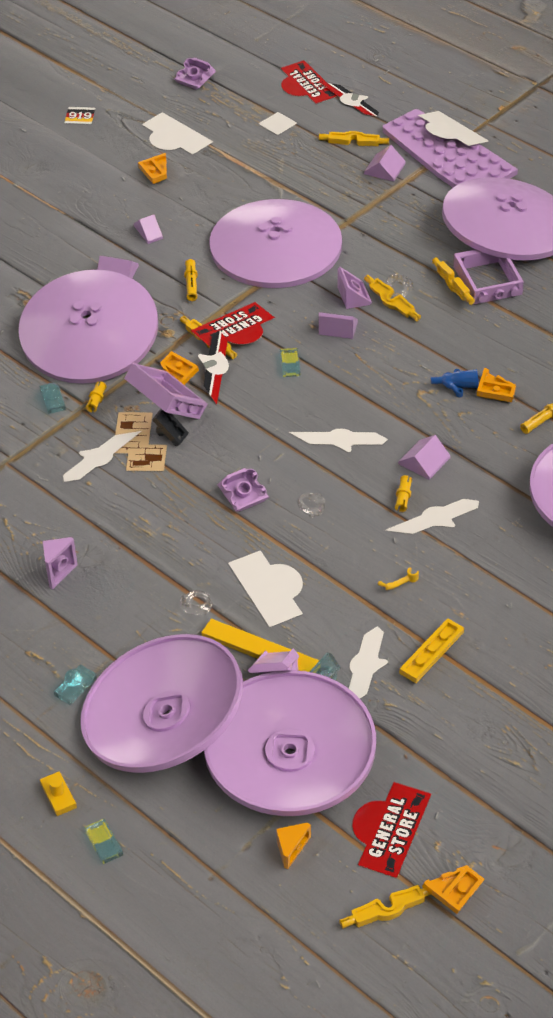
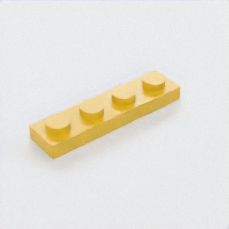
M447 618L402 665L399 674L417 683L464 633V627Z

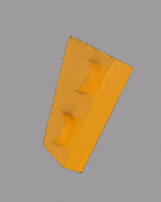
M166 153L138 162V168L152 184L167 179Z
M173 351L160 362L164 371L170 373L184 385L199 371L196 364Z
M484 368L477 389V396L512 402L516 385L506 381L499 375L496 377L491 375L489 369Z
M465 865L457 868L454 872L444 873L434 880H426L422 887L454 913L458 914L485 879Z

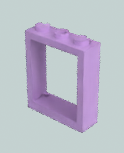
M478 250L454 254L453 267L463 283L469 288L470 295L475 299L474 304L522 295L524 281L510 258H499ZM499 262L510 282L477 289L466 269Z
M132 363L124 378L167 413L200 419L208 405L198 395L164 370Z

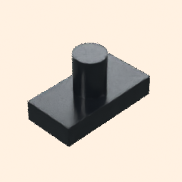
M160 409L152 419L157 425L156 433L159 436L166 435L175 446L180 445L189 434L172 413H167Z

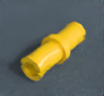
M97 381L94 389L90 392L89 401L86 404L87 411L91 413L92 411H97L99 403L104 398L103 393L106 389L104 382L100 381L99 384V381Z
M407 475L401 476L399 488L396 490L397 500L395 509L398 510L399 508V512L407 510L408 499L411 497L412 478L409 477L408 480Z

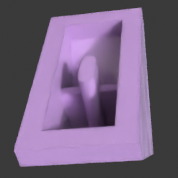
M155 215L139 219L134 223V227L148 244L163 239Z

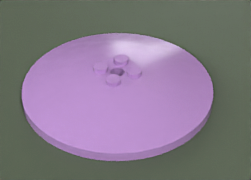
M485 177L462 182L453 187L445 196L442 207L443 220L453 235L466 245L488 255L504 259L510 258L511 260H536L553 255V195L518 180Z
M286 199L261 200L242 205L223 216L214 226L210 236L212 259L223 273L244 284L263 288H285L310 282L329 271L339 259L342 250L341 231L331 216L313 205Z
M106 270L78 271L51 281L29 300L19 322L20 343L30 363L40 372L51 378L80 384L105 381L127 372L132 363L138 364L147 355L156 339L158 331L157 309L148 291L134 279ZM85 315H90L87 319L82 318Z
M190 634L171 635L141 644L126 652L109 665L92 685L81 712V730L85 742L94 756L101 762L125 772H154L181 764L207 749L223 734L232 722L240 706L243 694L241 670L234 656L226 647L204 636Z
M275 671L250 678L243 682L242 699L235 717L223 734L204 750V756L208 770L216 784L229 797L241 805L270 815H308L339 804L360 787L368 776L375 759L376 731L367 707L355 693L341 683L329 677L306 671ZM287 749L295 750L293 754H287L284 751Z

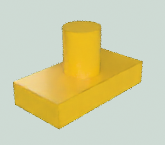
M60 771L40 779V784L56 816L77 808L76 802Z

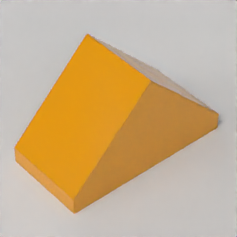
M309 823L276 829L277 844L284 868L289 869L311 838V824Z

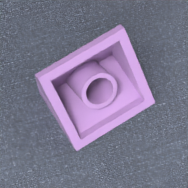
M390 145L374 156L364 174L394 182L406 161Z
M100 256L97 270L113 271L133 278L139 264L130 260Z
M339 267L338 290L346 309L370 305L372 301L364 282Z
M319 312V335L353 339L358 319L352 316Z
M433 435L419 440L400 459L398 464L430 480L450 459V454L437 436Z
M71 537L43 541L45 564L51 589H54L78 565L74 539Z

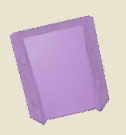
M188 58L184 62L185 68L177 72L174 80L190 88L199 89L216 70L206 61Z
M241 469L227 475L217 484L235 511L245 510L269 498L265 487L257 481L258 474L254 469Z
M294 648L291 651L268 653L265 650L248 671L249 673L257 674L275 671H298L299 655Z

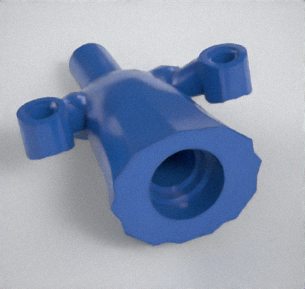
M455 369L453 373L446 372L442 377H431V384H443L448 389H452L457 397H462V388H478L477 369L467 371Z

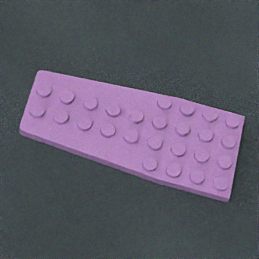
M414 109L383 125V133L452 188L462 182L476 178L496 177L510 179L518 173L517 168L480 144L468 146L458 139L442 138L430 133L425 127L430 122L418 116L425 114L418 109Z

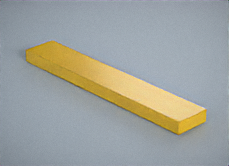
M212 618L201 632L204 637L213 639L226 647L257 659L265 650L268 653L292 650ZM297 652L299 655L298 671L315 673L319 666V660Z

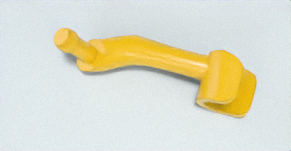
M409 567L407 569V576L387 584L378 581V585L385 587V590H391L408 581L412 583L417 582L419 571L411 574L412 568Z

